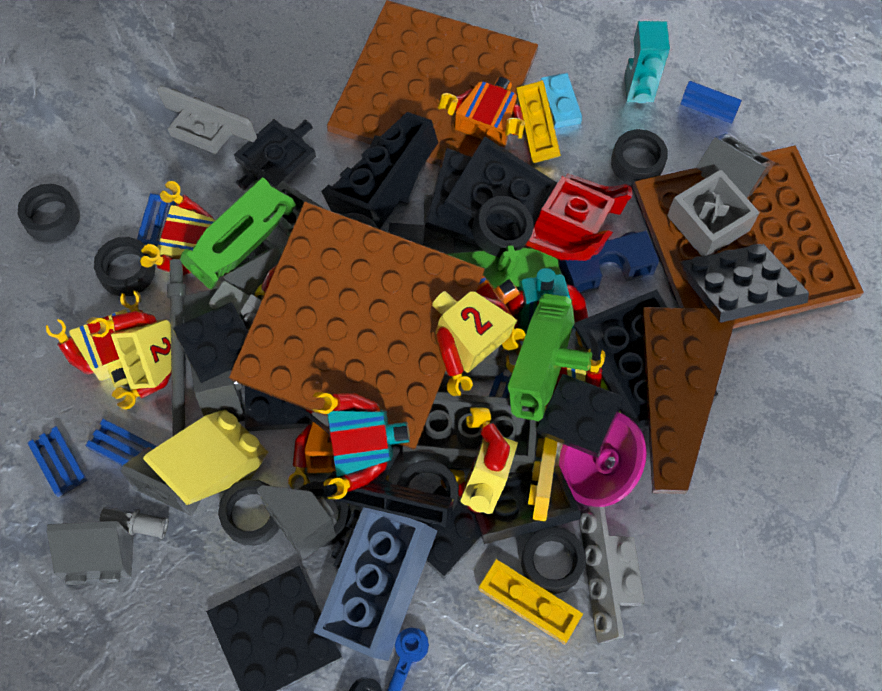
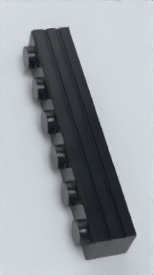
M333 471L327 479L342 478V476L337 477L336 471ZM373 480L360 488L350 492L347 491L346 495L341 499L331 500L446 527L453 515L454 498ZM335 483L325 486V499L336 494L337 486Z

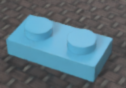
M568 73L542 77L541 81L543 80L555 129L581 124L582 114Z

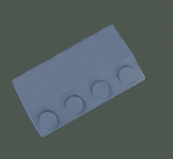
M363 507L314 633L372 658L389 661L437 530L411 518Z

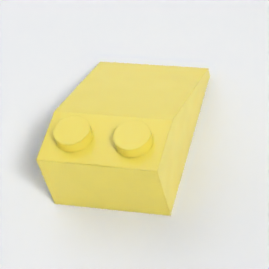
M225 409L202 417L145 454L143 459L184 503L189 505L229 489L235 483L246 479L251 480L269 452L254 435L250 434L238 422V419Z

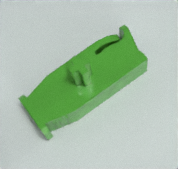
M262 177L205 230L203 235L200 236L199 241H197L196 246L193 247V251L185 249L182 252L181 263L207 288L213 289L219 277L235 269L273 232L283 214L289 216L296 206L295 202L291 197L271 187L268 181Z
M510 245L507 246L501 257L493 256L485 251L447 254L484 268L483 276L488 279L494 288L510 278L518 289L520 281L526 278L537 277L538 271L544 268L553 270L555 275L561 274L557 258L536 249L522 248L515 251L514 246Z
M541 295L539 304L530 321L508 384L511 413L517 418L540 421L543 418L545 406L552 397L561 367L585 371L591 368L592 352L567 349L575 322L572 300L567 296ZM522 406L535 408V411H523Z

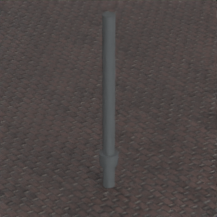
M179 259L170 260V284H167V298L170 299L172 437L185 429L184 351L173 331V327L184 323L183 299L186 298V284H183V264Z

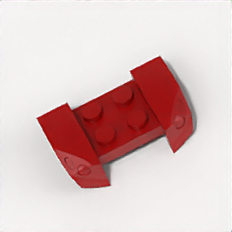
M567 173L565 177L562 176L541 209L531 238L526 245L560 260L587 261L591 259L592 256L597 255L602 250L607 239L613 233L610 230L599 232L609 213L621 215L627 202L632 198V187L626 184L604 186Z

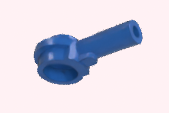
M407 628L399 633L395 642L399 661L387 691H402L411 665L421 661L428 653L429 642L423 631L417 628Z

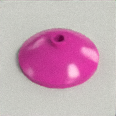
M618 412L598 458L563 444L559 466L574 499L587 506L606 507L625 498L634 489L642 476L646 463V443L638 425L629 417Z

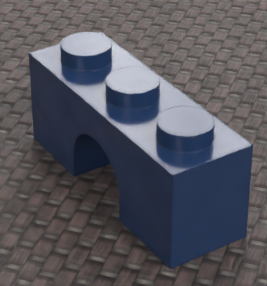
M647 230L638 233L632 231L625 233L619 238L607 239L602 250L587 261L560 260L559 268L565 277L566 284L573 285L582 294L599 289L603 276L600 270L601 266H616L622 271L626 282L654 275L659 259Z

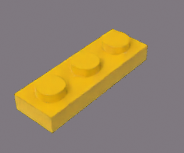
M544 81L517 87L533 163L561 156Z
M547 437L545 439L538 438L536 457L542 458V461H535L532 480L538 481V485L531 484L528 505L535 506L533 519L546 521L558 443Z
M497 559L478 588L483 594L564 645L569 640L583 615L582 612Z

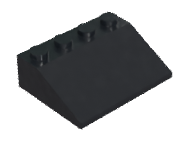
M657 289L574 323V327L587 351L591 349L592 360H600L601 351L605 352L604 364L600 367L602 369V379L610 392L623 396L620 412L633 420L641 431L648 429L642 310L644 307L668 308ZM717 391L715 392L713 402L719 395Z

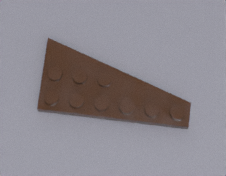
M644 307L642 310L652 494H686L689 490L735 319L720 323L710 309Z

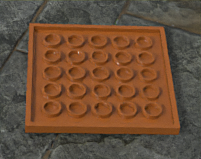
M386 0L327 124L328 132L371 145L375 135L382 136L406 112L432 120L439 143L429 156L428 163L440 166L446 148L472 157L482 139L455 130L456 112L451 116L448 114L447 109L437 108L441 95L443 93H450L458 96L469 89H474L479 82L483 81L494 85L497 78L503 77L512 83L510 91L517 95V104L519 98L516 88L524 86L537 54L538 44Z
M796 145L760 153L775 162L753 194L747 198L760 213L749 232L714 254L725 250L749 247L753 244H764L809 292L808 303L735 319L733 329L858 299L864 293ZM697 168L635 181L633 189L679 308L709 309L679 272L680 261L693 259L701 255L667 216L675 196L705 179L701 176L702 171Z
M304 202L229 379L310 411H313V408L321 409L325 404L323 397H313L316 392L331 395L357 393L376 402L380 410H386L388 424L407 422L410 442L400 443L399 445L416 450L446 372L435 332L442 314L432 304L444 291L457 302L469 292H477L485 269ZM318 413V414H321V415H323V416L328 417V414Z

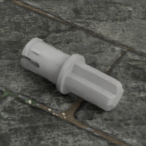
M107 506L102 509L99 521H118L126 531H129L130 535L140 533L163 539L168 528L169 519L140 513V509H135L132 512Z

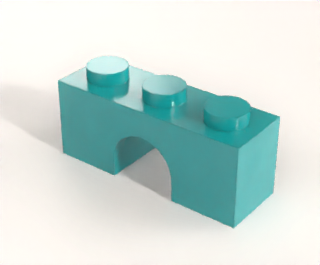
M638 21L633 39L634 58L628 59L624 74L626 102H654L670 51L667 21Z

